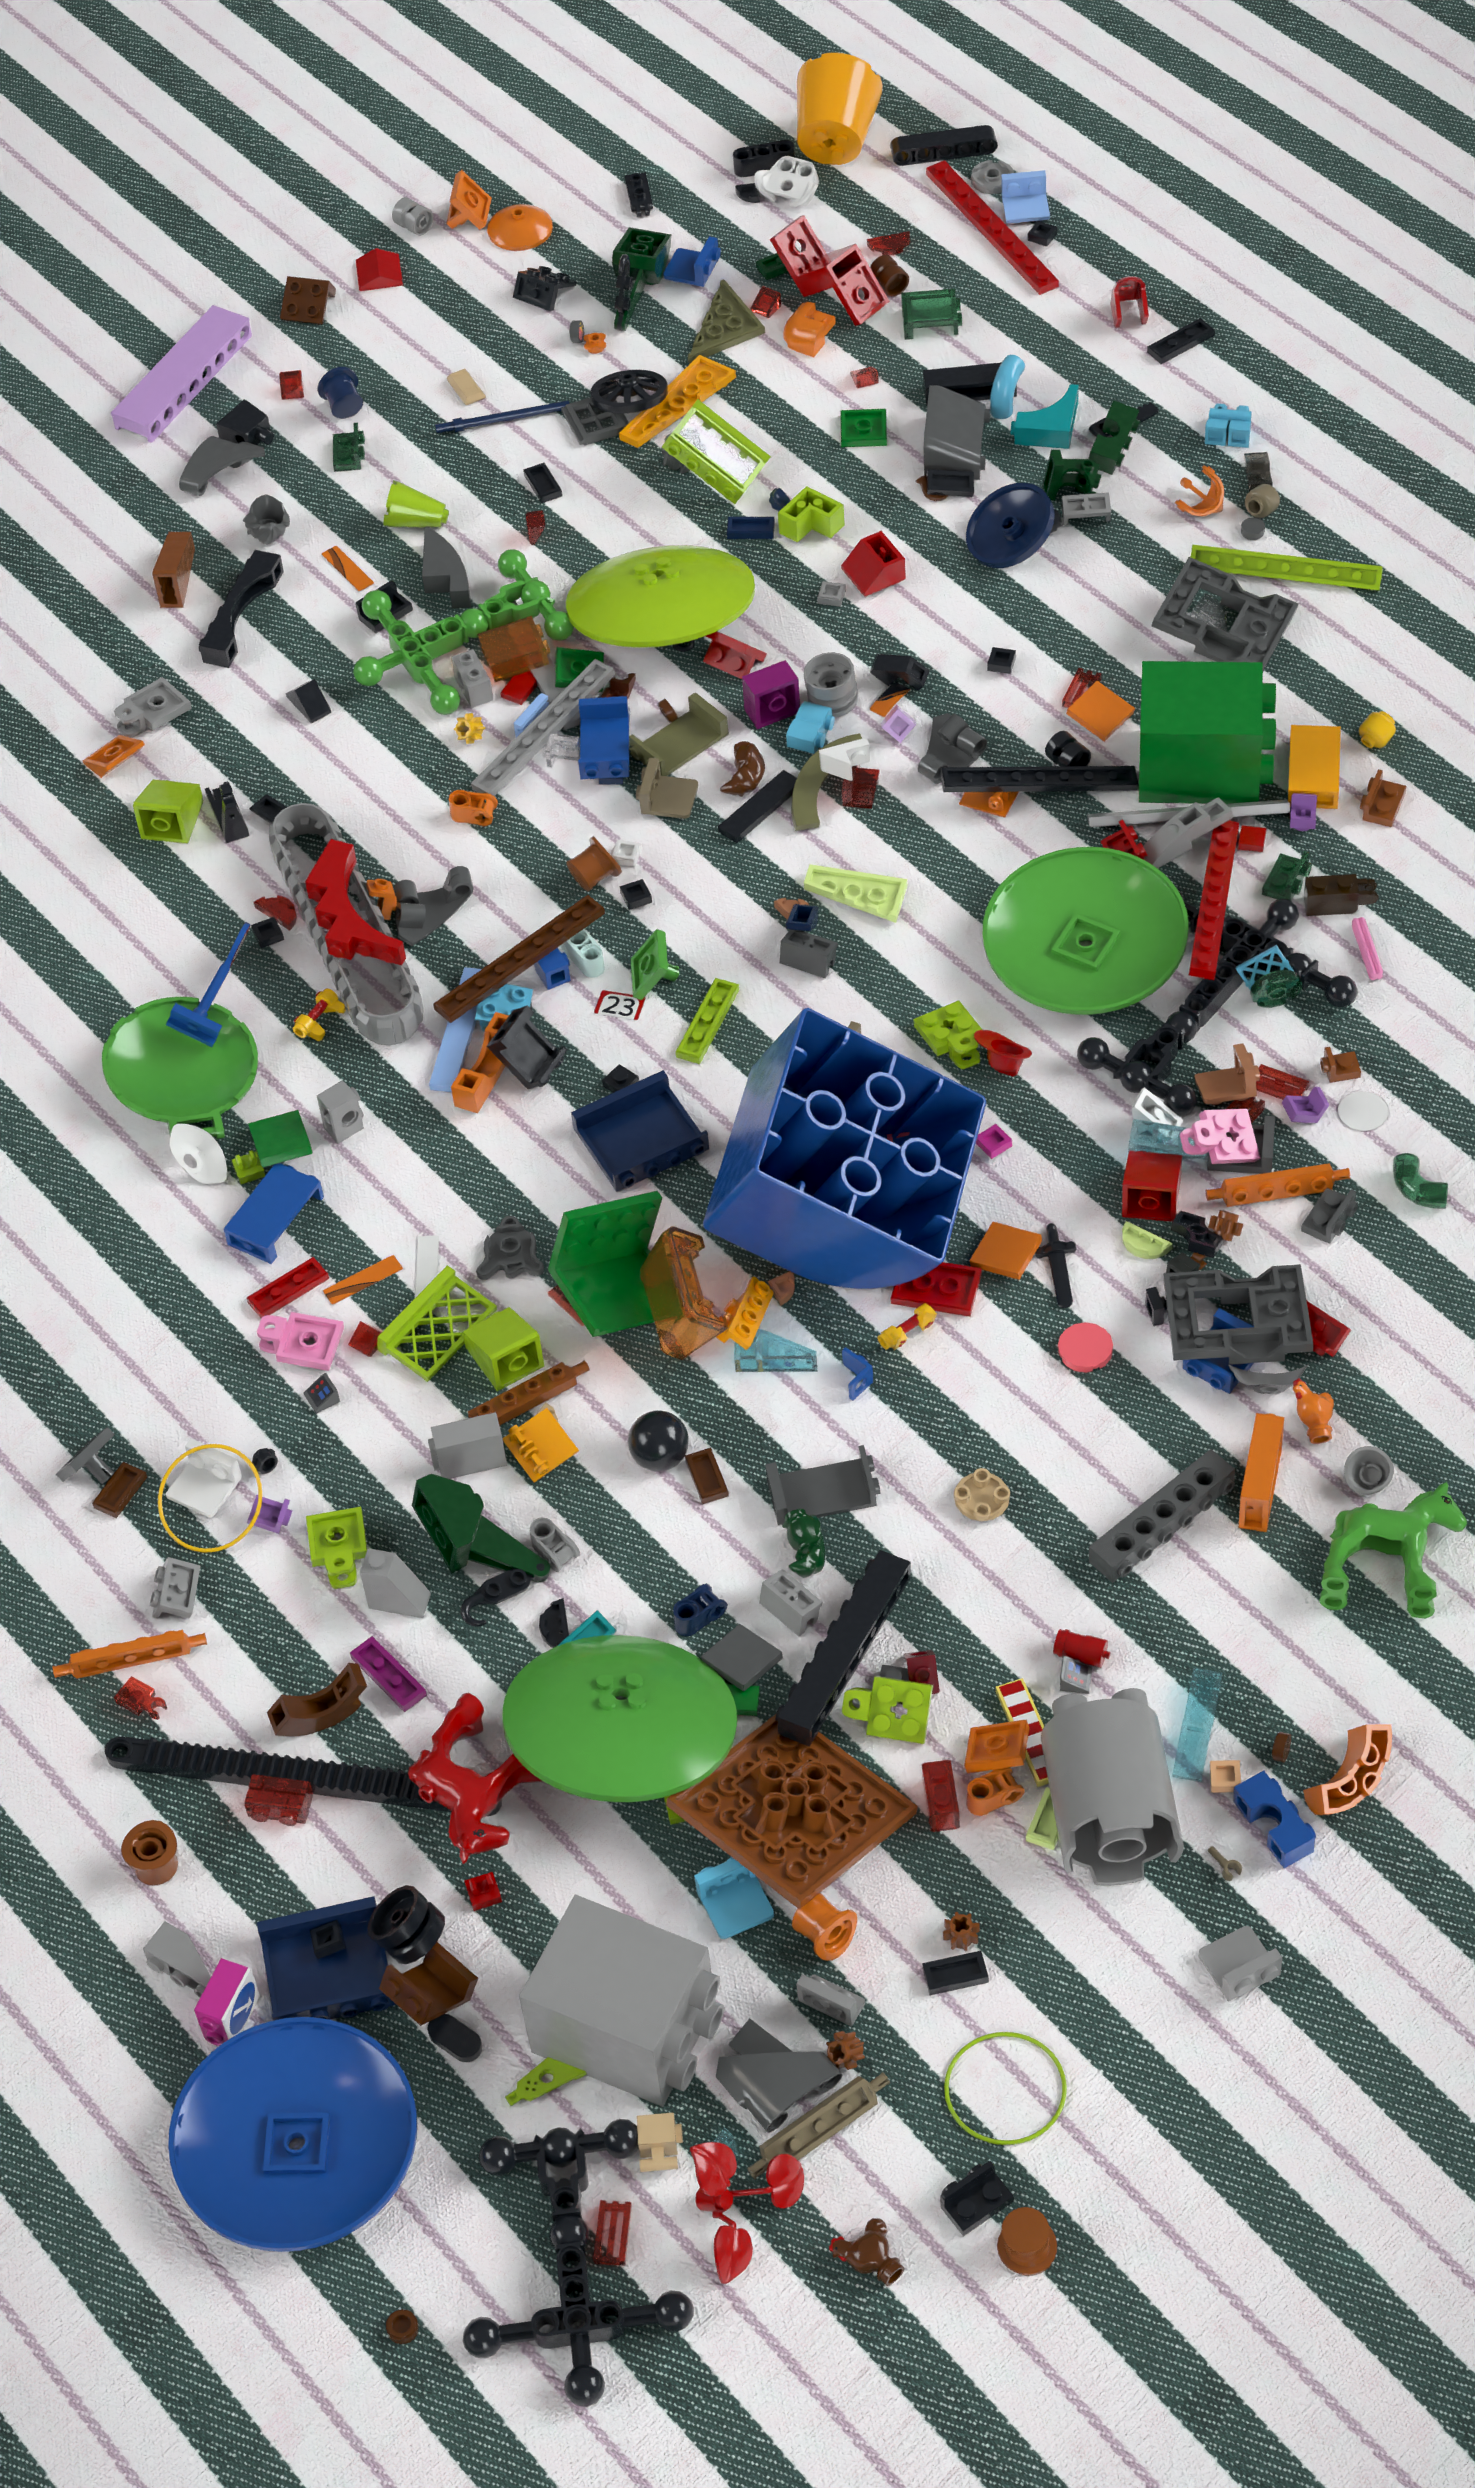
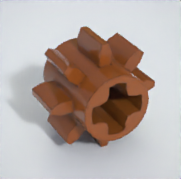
M1219 1210L1218 1216L1211 1215L1208 1228L1214 1229L1213 1233L1222 1236L1223 1240L1232 1242L1234 1235H1241L1243 1223L1238 1222L1239 1215Z
M955 1912V1916L951 1920H944L946 1930L943 1931V1940L951 1941L952 1950L958 1948L964 1949L966 1952L971 1943L978 1944V1935L976 1933L980 1932V1924L972 1923L970 1913L966 1916Z
M844 2031L834 2033L835 2040L826 2042L828 2046L827 2057L838 2069L844 2067L847 2070L856 2068V2061L865 2058L863 2055L864 2042L855 2037L856 2032L854 2031L846 2034Z

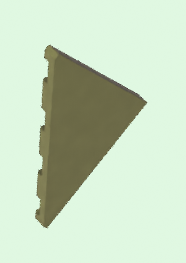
M724 279L720 281V287L713 297L709 312L705 315L702 328L694 340L691 353L688 354L689 364L699 355L708 357L765 333L764 325Z

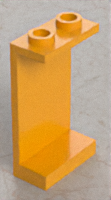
M1291 725L1288 787L1290 807L1292 794L1298 793L1317 795L1316 808L1338 809L1341 726Z

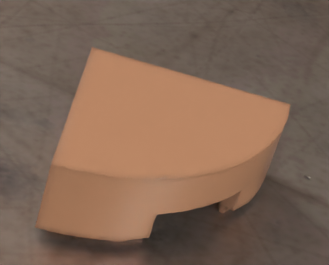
M781 898L774 901V908L788 920L793 905L809 904L802 899L797 901Z
M791 1271L768 1281V1286L773 1290V1295L780 1306L789 1301L795 1291V1278Z

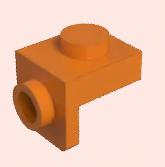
M385 879L367 880L366 887L369 896L378 897L376 906L379 907L384 920H390L391 912L396 910L397 898L391 881Z

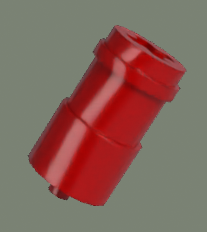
M1059 1629L1053 1647V1654L1058 1655L1060 1658H1063V1656L1070 1657L1098 1668L1102 1667L1105 1658H1110L1111 1652L1107 1651L1108 1640L1091 1635L1077 1634L1068 1629Z

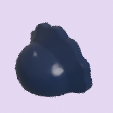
M775 488L770 493L769 502L772 508L778 512L791 501L781 488Z

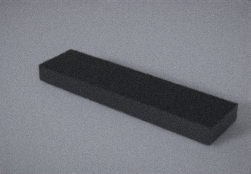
M782 770L718 826V832L733 842L738 843L792 796L797 777Z

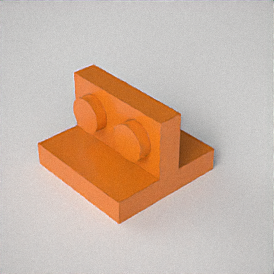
M463 170L455 175L446 224L453 229L457 225H462L469 220L480 230L486 226L492 198Z

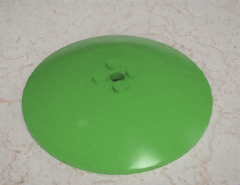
M1076 847L1042 855L1011 873L1000 884L988 903L983 920L982 935L984 950L992 970L1000 981L1014 994L1031 1004L1050 1011L1075 1015H1091L1116 1011L1131 1006L1162 987L1173 975L1183 959L1188 942L1189 922L1187 910L1179 891L1169 878L1152 864L1119 850L1101 847ZM1085 940L1092 942L1089 946H1082L1079 943Z
M594 1636L554 1647L533 1659L517 1674L508 1688L503 1704L504 1735L513 1754L527 1770L543 1782L559 1790L579 1797L607 1802H639L659 1799L694 1786L713 1773L727 1757L732 1748L737 1728V1709L734 1698L724 1680L713 1668L682 1648L659 1640L639 1636ZM622 1696V1697H625V1698H627V1699L618 1700V1699H616L615 1697Z

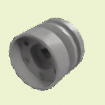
M828 652L819 654L807 662L804 668V681L808 702L832 708V716L834 717L848 714L855 708L858 702V689L855 681L854 665L850 658L840 653Z

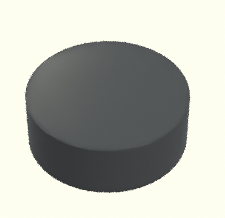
M1247 518L1241 524V534L1246 539L1257 540L1263 537L1265 533V523L1259 518Z

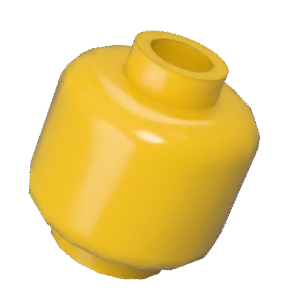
M1383 711L1370 713L1359 727V734L1362 737L1361 742L1368 748H1383L1386 746L1396 732L1394 719Z

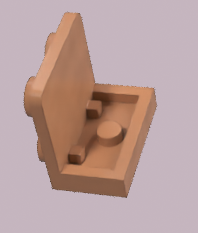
M1244 1043L1233 1045L1234 1068L1199 1073L1194 1076L1195 1083L1205 1104L1218 1105L1225 1101L1246 1100L1249 1097L1257 1096L1256 1081H1260L1259 1068L1257 1065L1254 1066L1253 1055L1251 1052H1247Z

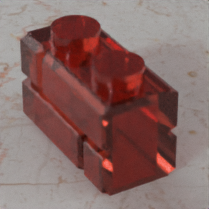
M951 1760L921 1764L930 1831L938 1832L960 1828L959 1807Z
M253 1774L244 1802L248 1817L257 1822H266L270 1819L278 1820L287 1826H294L296 1823L305 1824L313 1792L308 1781Z

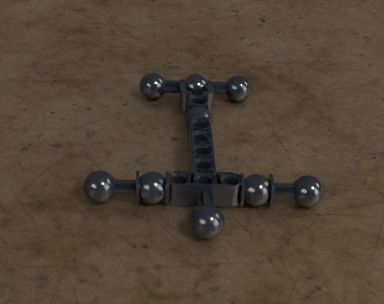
M1178 890L1187 910L1188 921L1191 922V932L1194 934L1196 932L1199 909L1185 903L1183 893ZM1278 899L1270 904L1267 910V921L1260 929L1239 919L1231 918L1229 915L1224 917L1220 945L1227 953L1217 963L1214 980L1204 978L1187 996L1185 1004L1179 1006V1011L1171 1014L1161 1028L1148 1039H1139L1125 1056V1062L1111 1055L1107 1043L1096 1037L1087 1038L1080 1043L1077 1049V1057L1079 1063L1087 1069L1096 1070L1103 1067L1113 1072V1079H1120L1122 1086L1129 1092L1140 1093L1141 1089L1145 1087L1153 1095L1163 1099L1164 1104L1179 1117H1183L1192 1113L1197 1104L1194 1090L1188 1085L1176 1084L1169 1086L1163 1083V1081L1171 1074V1062L1176 1058L1178 1050H1182L1183 1044L1195 1037L1200 1027H1203L1244 982L1237 972L1236 966L1277 945L1299 978L1298 981L1292 984L1301 985V990L1305 991L1312 984L1325 991L1326 999L1331 1005L1343 1008L1348 1007L1355 1001L1358 989L1355 981L1350 977L1338 975L1330 978L1318 971V960L1315 959L1312 962L1305 954L1293 953V948H1288L1285 943L1273 937L1279 930L1291 929L1296 925L1299 918L1297 906L1292 901ZM1271 954L1263 957V959L1269 960ZM1274 954L1273 961L1282 963L1279 955ZM1255 962L1247 967L1254 968ZM1259 962L1258 968L1266 971L1268 964ZM1271 965L1270 972L1279 974L1280 966ZM1284 967L1282 975L1291 977L1290 971ZM1243 970V973L1246 976V978L1252 973ZM1142 1060L1160 1062L1152 1071L1151 1067Z

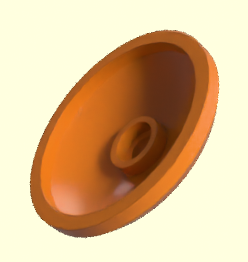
M516 204L501 209L492 216L487 226L490 240L496 246L511 251H523L541 245L550 237L553 229L552 219L549 214L543 209L529 204Z

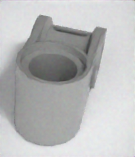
M544 1517L537 1518L531 1523L530 1536L532 1547L543 1559L549 1562L550 1567L554 1571L559 1572L564 1563L572 1557L577 1558L580 1556V1551L575 1542L565 1535L550 1519ZM541 1534H547L545 1537H539Z

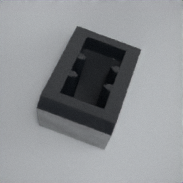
M315 679L285 693L291 703L311 724L331 713V709Z

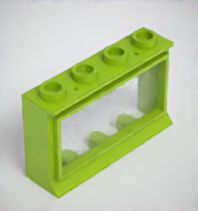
M697 399L662 445V448L671 456L679 460L689 470L693 471L708 485H711L734 504L737 503L771 458L769 454L699 399Z

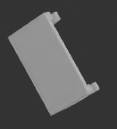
M1109 493L1062 496L1063 525L1068 524V519L1105 516V522L1110 521L1111 506Z
M781 1569L762 1582L759 1603L797 1636L805 1633L808 1621L813 1625L817 1622L819 1610L823 1602L784 1569Z

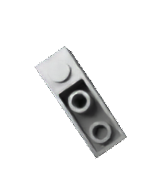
M164 1921L143 1948L147 1958L146 1963L155 1972L161 1973L163 1971L170 1975L171 1980L178 1986L190 1987L200 1998L211 1976L189 1935Z

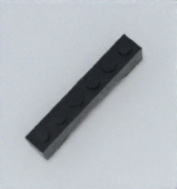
M254 550L251 557L246 560L242 573L237 576L235 585L232 590L228 591L224 604L219 607L216 618L209 624L205 637L199 642L198 649L201 652L203 663L225 668L231 666L238 653L234 635L238 618L254 599L276 587L284 573L281 555Z

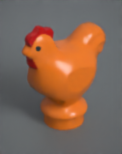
M1300 1378L1293 1381V1391L1297 1398V1413L1300 1420L1309 1428L1307 1436H1309L1310 1442L1320 1444L1330 1441L1333 1429L1328 1425V1421L1333 1415L1334 1400L1329 1393H1313Z

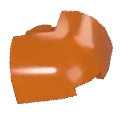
M802 303L787 320L784 327L783 337L788 344V348L815 357L825 345V336L836 324L835 316L817 311L815 303Z

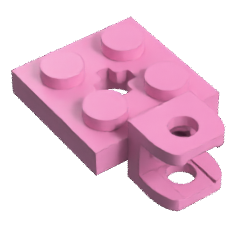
M1247 1109L1204 1110L1199 1114L1200 1120L1192 1124V1128H1187L1179 1134L1185 1153L1204 1155L1209 1152L1212 1164L1251 1163L1261 1159ZM1227 1132H1229L1232 1135L1233 1141L1231 1137H1227ZM1188 1138L1194 1140V1146L1189 1143Z
M291 1312L288 1322L287 1318L266 1315L261 1318L257 1329V1335L261 1338L259 1347L262 1351L276 1354L277 1362L329 1371L344 1330L343 1321ZM267 1325H274V1326H275V1328H266V1329H265V1327H266ZM310 1338H314L315 1341L312 1345L303 1343L304 1341H309Z

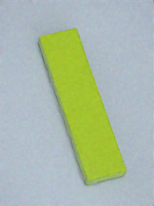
M718 978L714 979L676 1050V1058L697 1064L701 1063L739 992V984Z

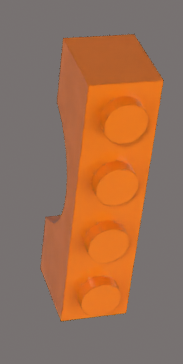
M495 1012L485 1029L483 1046L476 1063L470 1070L462 1068L453 1082L451 1090L455 1107L478 1114L506 1066L489 1050L487 1045L509 1017L508 1015Z

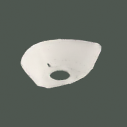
M174 1125L169 1145L172 1155L181 1167L198 1182L204 1184L224 1182L227 1179L226 1159L221 1147L212 1135L193 1125ZM185 1154L191 1155L195 1159L196 1168H190L185 1164L183 1160Z

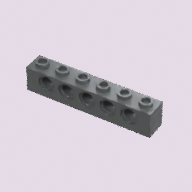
M1210 1449L1090 1545L1089 1563L1112 1583L1120 1577L1127 1576L1134 1565L1141 1560L1145 1561L1148 1559L1155 1548L1160 1544L1169 1542L1176 1531L1181 1527L1185 1528L1190 1525L1197 1514L1201 1511H1207L1222 1494H1228L1235 1485V1468Z

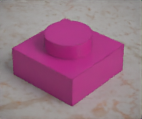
M994 1124L978 1134L976 1144L993 1159L1012 1147V1139L997 1124Z

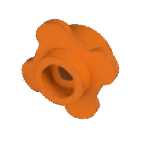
M604 333L586 334L584 336V341H586L584 348L593 354L602 352L606 348V342H604L606 335Z

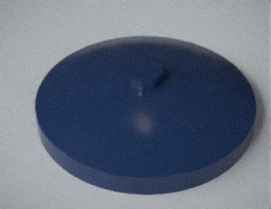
M1013 483L992 492L977 506L968 522L966 543L969 551L979 563L990 568H1007L1025 561L1041 548L1050 535L1055 518L1052 501L1040 487L1030 483Z

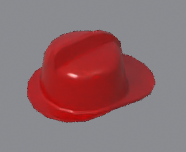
M978 1030L974 1033V1039L977 1043L987 1049L989 1065L1000 1073L1012 1077L1016 1076L1024 1059L1032 1055L1031 1050L1027 1047L1019 1045L997 1032Z

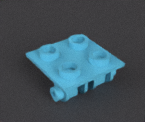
M505 984L481 1001L477 1006L475 1020L480 1021L482 1031L485 1032L495 1012L509 1016L513 1010L527 1005L530 1008L533 989Z

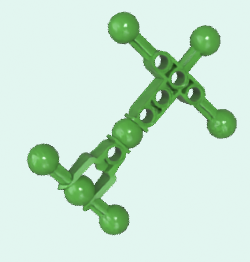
M506 550L500 555L497 566L504 577L515 579L517 582L502 586L499 589L500 593L487 599L484 604H478V609H467L461 616L456 614L455 617L445 618L415 633L405 621L394 618L390 612L391 600L385 592L380 590L368 592L362 601L363 612L370 619L381 622L388 632L389 645L393 653L380 659L371 656L360 658L356 661L353 674L356 681L361 685L374 686L381 681L384 671L402 664L415 682L425 684L432 693L430 696L432 708L439 714H452L458 709L460 695L453 686L442 684L433 671V659L459 648L464 642H469V638L481 637L487 630L491 632L511 624L522 625L538 616L539 613L545 618L544 629L547 636L552 640H566L571 636L574 626L571 624L566 612L556 611L553 607L555 599L550 598L551 593L548 585L543 581H539L538 577L531 578L526 571L527 560L525 555L519 550ZM519 598L523 601V604L518 606L512 603Z

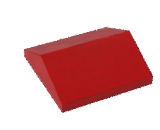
M375 248L356 259L359 291L403 286L398 253Z

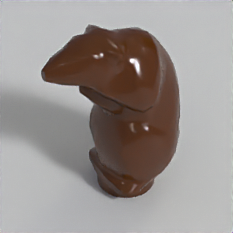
M741 741L734 745V764L737 772L729 782L720 788V791L723 793L743 797L744 793L755 790L762 780L765 772L763 756L755 744L747 741Z

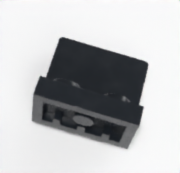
M549 267L527 268L525 271H518L513 298L547 311H553L558 289L574 287L577 281L570 279V276L564 273L555 274L551 272L552 269Z

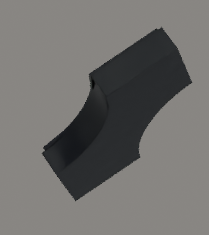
M1180 1211L1173 1220L1170 1231L1180 1234L1187 1240L1189 1244L1188 1251L1214 1258L1222 1246V1236L1213 1233L1206 1227V1218Z

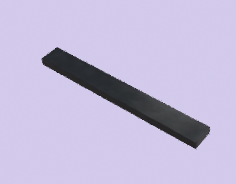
M1135 766L941 767L940 771L943 792L1137 791L1139 786Z

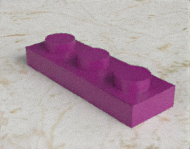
M373 1636L350 1652L351 1659L359 1664V1667L404 1713L427 1696L426 1689Z

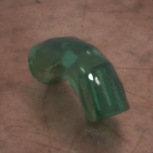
M1402 1153L1395 1156L1393 1159V1176L1395 1185L1402 1195L1419 1206L1446 1209L1448 1183L1433 1182L1423 1178L1420 1174V1160L1416 1155Z

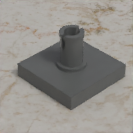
M108 1427L103 1429L55 1475L64 1482L80 1468L86 1467L103 1484L114 1474V1471L97 1454L115 1434Z

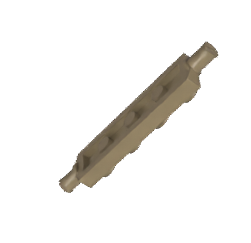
M883 2072L870 2082L860 2076L856 2077L759 2146L762 2159L747 2168L750 2175L756 2179L767 2170L770 2160L776 2155L789 2154L800 2160L877 2105L876 2092L890 2084L888 2077Z

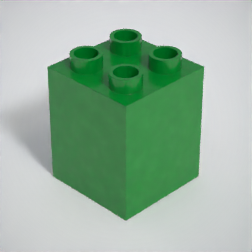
M1142 661L1139 803L1193 804L1197 802L1198 804H1207L1218 797L1225 804L1259 802L1260 784H1273L1274 754L1261 753L1262 750H1275L1276 719L1263 718V713H1275L1276 683H1263V662Z

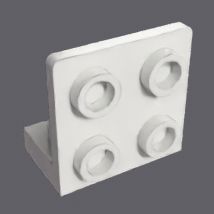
M190 1438L185 1445V1449L188 1451L205 1444ZM207 1448L188 1455L189 1463L168 1489L166 1497L206 1517L212 1518L242 1476L236 1458L214 1448Z

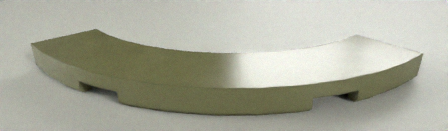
M853 734L837 739L819 750L862 739L861 734ZM819 750L805 763L794 785L791 814L795 831L819 828L820 825L817 812V797L819 789L829 776V773L823 772L820 768Z

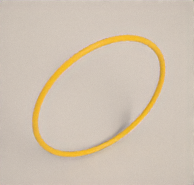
M222 1444L197 1446L179 1456L166 1471L158 1493L159 1516L169 1536L179 1545L189 1550L203 1553L227 1549L243 1539L255 1524L262 1505V1484L255 1466L243 1453ZM221 1448L240 1456L252 1469L258 1486L257 1508L253 1519L245 1531L230 1543L216 1548L193 1547L177 1538L168 1527L162 1510L163 1489L171 1471L186 1456L202 1449Z

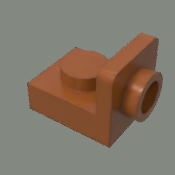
M1330 1047L1324 1048V1057L1320 1058L1322 1073H1327L1330 1083L1361 1078V1069L1355 1051L1333 1055Z

